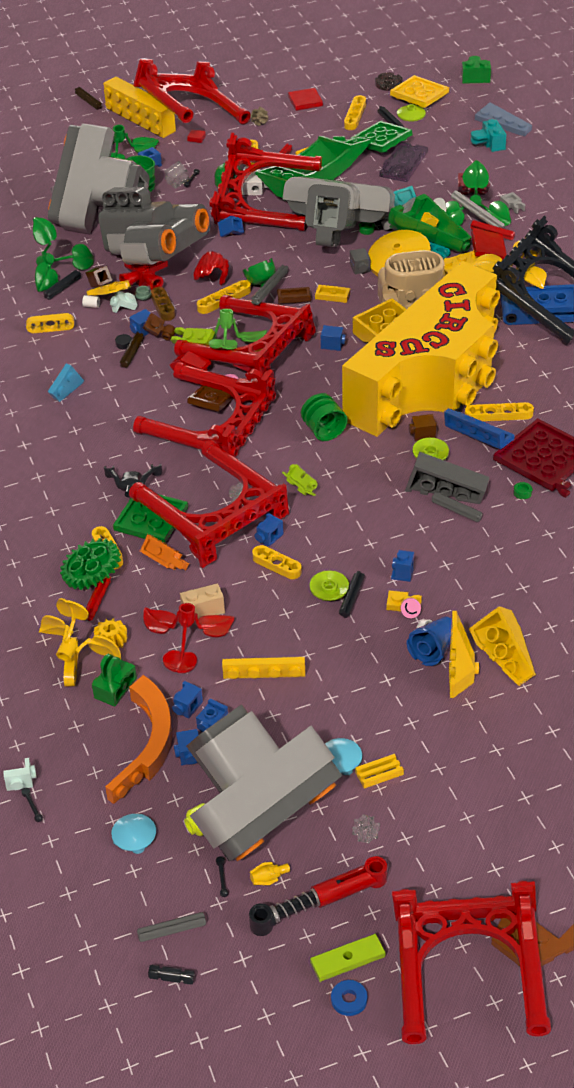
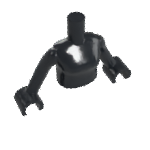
M151 464V469L143 475L140 472L128 471L123 474L120 481L119 476L115 472V466L111 468L104 466L105 476L107 478L113 477L117 488L125 491L124 495L128 498L130 497L129 490L133 484L141 482L145 485L151 474L159 476L163 473L161 464L159 466Z

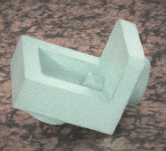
M117 291L112 296L110 305L112 311L117 313L120 306L135 310L137 302L135 296L131 293Z
M25 758V768L4 771L7 791L33 787L32 778H36L35 765L30 764L29 758Z

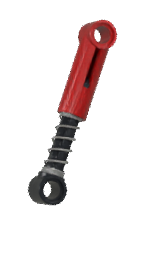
M373 856L368 858L364 865L311 886L309 893L303 892L301 896H294L290 901L286 899L283 904L277 903L276 906H268L262 903L256 904L249 911L250 929L257 936H266L272 931L273 926L280 922V919L285 917L289 919L290 915H297L299 911L304 910L306 912L307 908L311 906L314 908V905H317L319 908L369 887L381 888L387 882V863L383 858Z

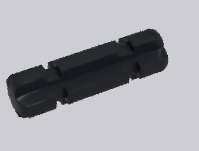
M152 964L148 970V977L156 980L161 978L163 981L176 983L183 981V984L191 985L195 980V971L189 969L182 971V968L168 966L160 968V965Z

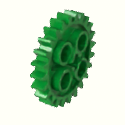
M99 538L96 542L92 539L90 543L85 541L84 546L78 545L77 550H71L72 555H66L68 560L62 561L64 565L60 567L62 570L60 574L64 582L69 587H73L74 590L77 588L82 590L85 586L88 590L91 585L96 587L97 582L104 583L103 579H109L110 573H115L114 568L119 567L117 562L121 561L119 557L121 554L116 544L112 540L108 541L107 538L103 541Z

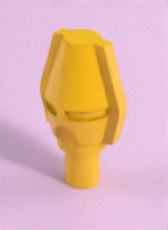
M264 862L249 872L250 879L253 885L269 886L277 882L281 874L290 872V867L287 863L278 866L273 865L272 862Z

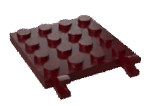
M537 418L517 434L514 440L493 454V460L551 491L556 488L558 493L565 498L570 495V491L567 489L571 486V483L565 480L574 473V436Z

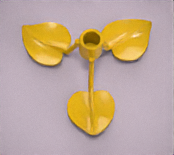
M520 241L515 242L513 248H514L515 246L518 248L517 244H518ZM530 251L535 257L539 255L536 251ZM485 254L477 258L473 265L486 271L494 272L492 268L498 261L502 262V258L494 254ZM532 266L525 272L524 280L543 289L547 274L543 269Z
M63 598L58 599L56 607L62 615L71 617L70 627L65 625L63 620L54 616L45 615L42 618L39 633L63 636L62 643L56 653L59 659L70 662L74 653L79 654L80 650L87 644L91 650L105 656L109 653L121 659L118 646L106 637L94 635L92 639L88 638L79 647L77 640L70 637L73 634L76 619L86 620L88 618V611L82 605Z

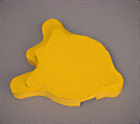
M128 280L116 281L87 290L86 293L87 296L104 295L125 290L131 286Z

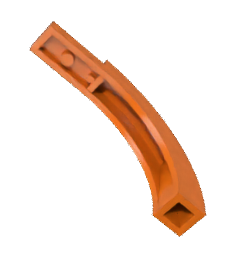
M142 675L129 687L131 701L137 704L149 717L152 723V732L141 754L105 786L107 800L113 804L123 798L143 777L150 781L163 766L171 747L172 726L167 701L160 689L145 675Z

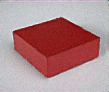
M192 129L187 136V140L189 142L202 143L206 136V131Z

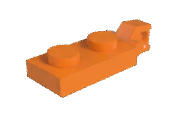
M147 535L140 549L141 553L166 568L175 570L177 567L187 570L189 563L181 559L182 554L156 537Z

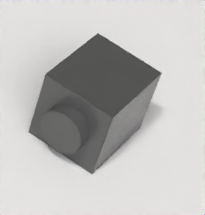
M365 248L350 250V265L354 274L370 272V257Z

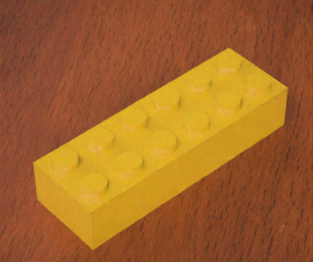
M117 76L103 83L107 109L162 138L176 132L174 113L151 94L138 87H134Z

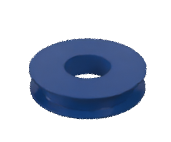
M341 981L335 985L331 992L332 1006L342 1015H357L367 1005V991L357 981ZM351 993L355 995L356 999L349 1003L345 1002L342 997L345 994Z

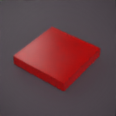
M315 88L288 92V97L296 111L323 106V101Z

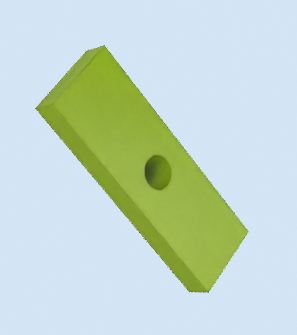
M373 934L310 958V963L319 982L382 959L385 957V951L377 935Z

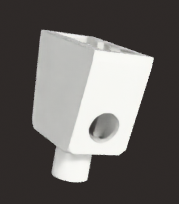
M255 171L245 180L242 187V195H263L265 189L268 188L255 174Z

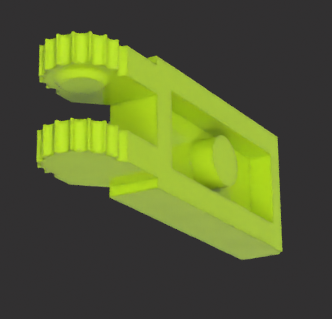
M176 327L175 333L183 335V337L172 336L171 342L175 344L177 340L181 339L209 345V341L213 339L215 331L213 329H184Z

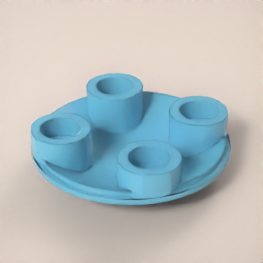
M336 738L325 743L335 757L332 760L343 775L352 774L355 767H358L361 763L362 751L354 741Z
M129 814L123 816L114 824L111 833L112 840L119 848L139 854L154 840L156 827L154 822L145 815Z

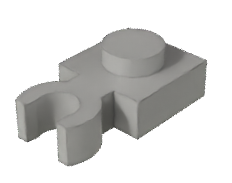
M514 192L500 196V201L505 203L508 209L513 208L515 213H518L519 209L525 211V204L521 202L522 199Z

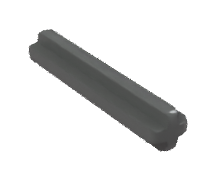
M438 492L432 495V502L475 522H479L482 519L483 513Z
M203 912L138 928V939L140 942L204 926L206 925L205 915Z

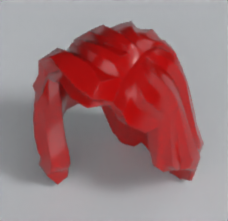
M206 252L199 260L193 272L194 280L204 278V276L210 275L214 268H219L222 270L219 284H224L228 275L229 261L218 252Z

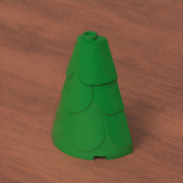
M426 194L417 196L411 210L403 213L404 207L400 204L390 210L388 223L391 224L389 227L395 231H417L423 234L429 242L447 247L459 253L466 252L470 248L472 237ZM424 212H429L439 220L436 227L420 221Z

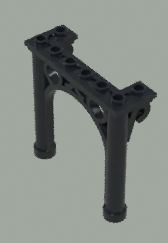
M543 216L540 220L537 219L531 226L533 230H529L526 236L517 244L518 248L515 246L509 253L510 256L507 254L502 262L498 261L492 268L494 272L491 273L497 275L496 290L561 338L564 344L568 345L574 337V329L537 303L529 295L524 283L525 272L530 267L538 264L554 265L574 278V260L562 252V249L554 241L558 236V232L554 226L546 225L548 222L546 220L547 217ZM530 251H536L539 257L533 256Z

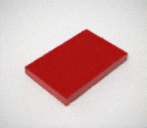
M472 228L471 237L475 256L480 257L485 254H494L501 257L502 260L507 254L503 234Z

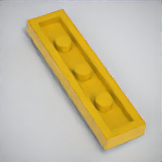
M305 657L222 659L223 679L305 677Z

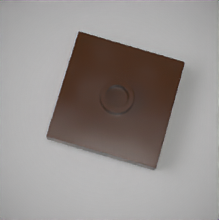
M202 385L188 397L187 403L219 412L233 400V397L222 390Z

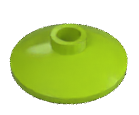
M414 104L403 106L397 111V116L404 121H418L423 119L426 114L423 108Z
M423 438L414 444L413 455L417 459L419 452L444 460L449 454V447L440 439Z
M336 571L319 572L310 581L311 593L322 600H337L343 597L349 589L348 579Z

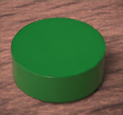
M362 222L359 224V232L361 234L370 235L374 233V223Z
M519 482L514 485L513 494L518 499H528L532 495V486L526 482Z

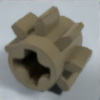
M262 107L254 109L251 112V122L258 126L265 124L268 121V111Z

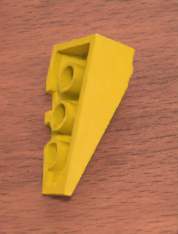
M499 606L469 628L476 645L481 650H484L489 655V658L496 662L518 686L536 675L521 628L512 610Z
M452 611L449 657L450 698L456 697L472 685L475 674H479V662H475V653L457 611Z

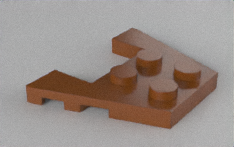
M502 918L497 928L502 930L511 924L510 920ZM536 922L541 966L553 961L555 957L563 953L568 954L574 951V924L560 938H557ZM516 929L510 936L519 944L518 931ZM492 937L491 945L520 966L518 958L512 949L500 940Z

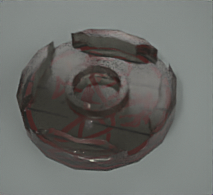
M392 72L381 73L378 75V78H375V86L384 91H390L403 82V78L399 74L396 76Z

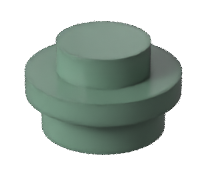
M147 286L137 287L135 291L137 299L147 300L150 298L151 291Z

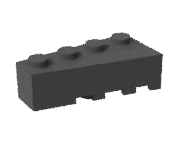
M419 452L405 491H420V494L423 495L438 492L447 497H455L458 501L480 504L490 477Z

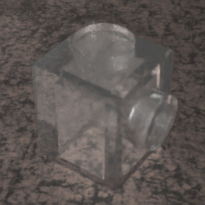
M180 161L164 170L166 182L175 189L190 179L187 169Z

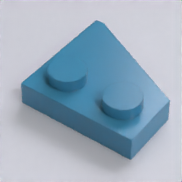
M66 363L48 390V393L60 402L83 384L84 380L71 365Z

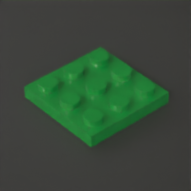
M379 121L354 136L370 139L371 143L366 148L384 153L413 134L412 129Z
M159 495L182 512H186L188 509V502ZM132 498L113 524L114 531L144 539L149 534L164 543L167 542L175 529L146 506L134 501Z

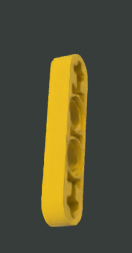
M358 95L353 98L344 119V128L346 130H355L366 107L365 96Z
M241 280L198 300L197 311L201 314H207L218 309L222 295H230L233 298L240 299L250 294L251 283L247 280Z
M526 402L469 405L465 408L466 415L481 421L526 420L533 417L534 411L533 405Z

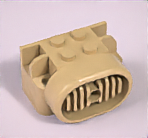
M428 250L402 252L390 256L385 262V267L381 268L378 272V297L380 303L393 298L408 309L445 276V264L442 256Z

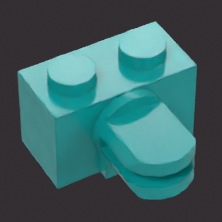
M490 119L483 122L481 130L471 132V143L475 145L484 143L491 152L506 150L507 134L497 119Z

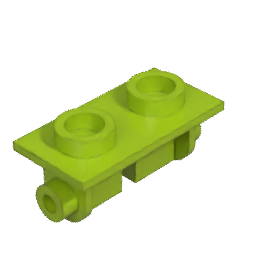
M290 465L288 473L282 471L290 484L298 486L297 490L300 493L316 495L312 490L317 488V481L299 465Z

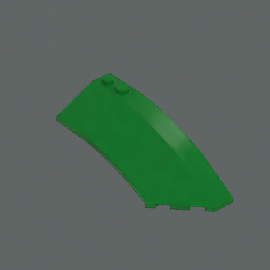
M318 136V139L298 155L322 156L320 172L272 166L255 171V174L276 196L283 198L284 185L289 178L310 177L333 180L351 166L371 143V140L354 136L353 139H345V136H333V139Z

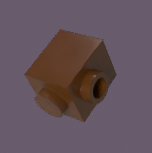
M107 265L98 266L85 272L91 287H100L113 281Z
M433 414L412 416L411 424H409L410 435L413 434L414 441H419L423 438H436V422Z

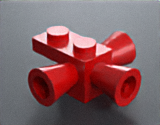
M158 261L152 265H127L124 263L125 268L133 272L119 274V280H128L130 286L134 283H137L139 286H149L151 290L155 287H162L163 278L155 275V272L168 267V261Z

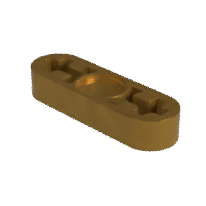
M162 287L153 288L151 290V298L160 318L164 321L173 320L175 318V309L166 290Z

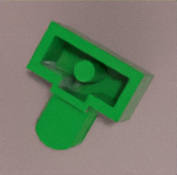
M470 56L467 61H463L461 71L462 84L490 83V61L481 60L479 56Z
M108 653L100 663L101 674L93 680L92 689L95 699L115 707L129 690V687L135 682L137 676L135 665Z

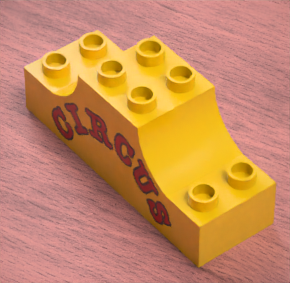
M461 261L342 365V411L347 416V423L378 437L388 426L391 428L395 427L402 415L417 411L444 412L448 408L455 410L460 407V404L471 405L477 392L482 387L488 388L493 383L496 375V369L492 367V358L498 348V341L494 340V333L498 326V319L494 318V308L500 299V292L496 290L497 275Z

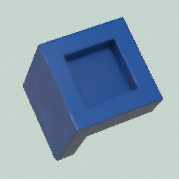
M229 216L218 222L221 237L230 233L237 235L244 233L242 218Z

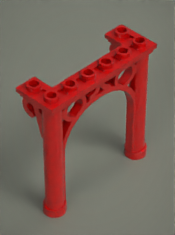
M152 59L139 60L133 86L142 87L176 114L183 123H188L192 120L193 111L167 93L169 91H188L203 95L224 108L239 123L246 124L250 120L251 114L248 110L241 108L218 90L211 79L214 78L215 71L209 62L197 61L195 73L190 75L157 73V66L153 64Z
M231 132L230 139H227L226 143L229 151L228 160L225 161V172H222L221 175L222 183L218 185V192L214 191L213 198L211 197L209 206L212 207L211 217H213L214 223L217 224L229 216L242 218V222L295 228L298 231H305L307 227L305 215L254 209L244 201L242 187L251 173L267 166L320 172L322 156L310 157L266 152L251 147L252 142L244 137L238 139L237 135ZM242 164L248 166V168L243 171L238 170V167ZM230 188L234 189L235 192L229 193Z
M222 295L219 301L220 310L231 309L233 312L269 318L273 324L267 334L249 345L231 350L212 348L209 345L179 339L175 343L174 353L176 356L190 351L212 361L233 364V366L247 371L245 376L252 369H257L264 374L271 369L270 364L296 336H302L305 341H308L316 333L310 304H306L302 308L265 302L256 305L251 303L252 300Z
M177 362L173 373L174 378L215 388L230 394L236 402L233 414L220 426L212 425L209 430L191 431L143 416H137L133 424V431L141 435L143 433L200 450H202L205 442L214 440L222 449L236 457L241 446H244L249 434H252L255 425L260 422L264 412H267L270 403L276 398L273 370L270 369L263 374L257 369H252L246 378L235 379L187 366L183 362ZM247 400H252V401H253V403L250 404V405H243V404H242L243 402H245V401H247Z
M208 440L204 443L201 450L202 455L236 477L243 484L241 494L230 505L211 513L190 514L178 510L141 482L133 484L129 490L130 498L146 506L177 529L191 543L189 548L192 554L198 558L201 568L217 559L215 546L217 543L265 513L269 512L279 519L289 514L287 487L285 484L275 485L222 449L214 440ZM259 496L254 500H247V497ZM206 522H217L212 526H204Z
M535 881L511 883L512 896L474 897L464 900L449 899L447 901H425L422 903H417L416 890L402 889L392 891L395 919L398 921L403 1008L401 1035L403 1042L407 1044H420L427 1038L422 989V964L425 957L440 942L463 934L490 936L500 940L512 949L520 965L526 1032L536 1037L545 1036L551 1032V1023L546 1011L535 920ZM476 918H486V925H483L482 921L476 920ZM506 918L511 922L509 926L502 930L491 924L493 920ZM447 920H457L451 923V927H448ZM429 923H438L442 926L441 930L435 934L428 933L422 929L424 925ZM516 929L518 931L519 944L510 936ZM418 936H419L421 939H423V940L426 941V942L423 944V946L420 948L419 952H418Z

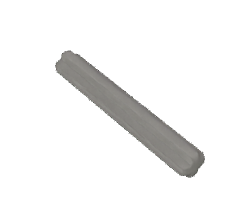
M455 190L452 193V199L490 225L504 228V223L460 192Z

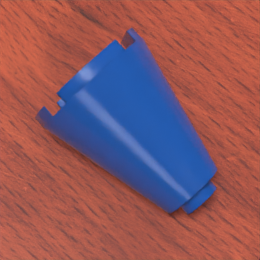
M441 617L414 629L409 634L406 645L412 658L415 660L419 659L423 662L422 665L425 666L436 665L442 660L451 640L452 619L450 617Z

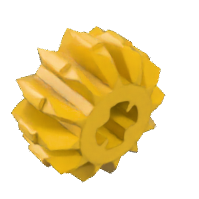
M105 618L104 622H98V625L94 627V635L106 637L120 648H123V643L127 642V628L121 620L116 621L113 618L111 621H108Z

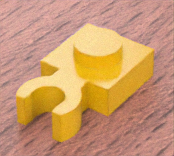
M389 591L386 610L401 611L400 606L403 600L414 598L421 603L422 596L413 595L409 597L408 592Z

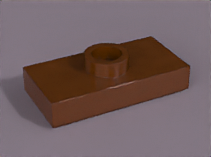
M309 287L277 289L278 304L311 301Z

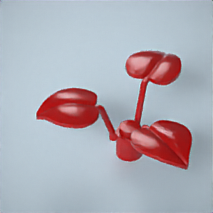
M191 603L181 604L177 615L169 611L152 610L146 607L143 612L144 624L151 632L166 633L169 628L174 629L177 622L183 627L181 652L171 650L163 656L164 666L177 673L190 672L197 664L196 655L192 652H185L187 627H190L194 620L198 629H203V633L210 637L226 635L234 622V616L206 615L198 619V614L195 613V606Z

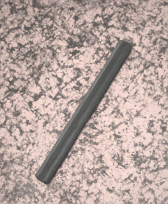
M281 265L251 298L252 304L259 305L288 273L287 265Z

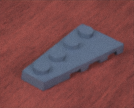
M491 102L475 114V120L484 122L490 119H497L503 130L524 137L532 130L531 124Z

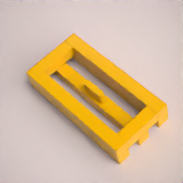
M318 284L315 299L347 303L350 288Z
M392 754L355 767V773L365 789L404 775V769L402 766L400 767V762L396 760V755Z

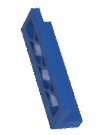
M450 408L444 411L446 427L498 449H502L515 439L514 434Z

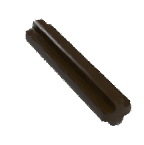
M81 87L75 88V94L96 110L102 108V103Z
M142 332L135 333L120 360L121 367L127 368L130 365L144 339Z

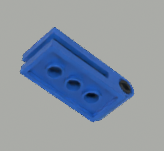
M574 284L544 286L543 289L536 286L526 287L529 295L537 303L561 321L574 322ZM501 294L502 315L505 324H539L532 316Z

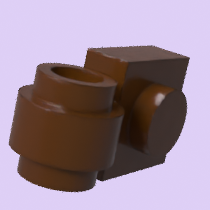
M153 313L148 315L142 327L156 337L161 333V337L166 341H170L172 336L176 334L173 325L167 324L163 326L165 321Z

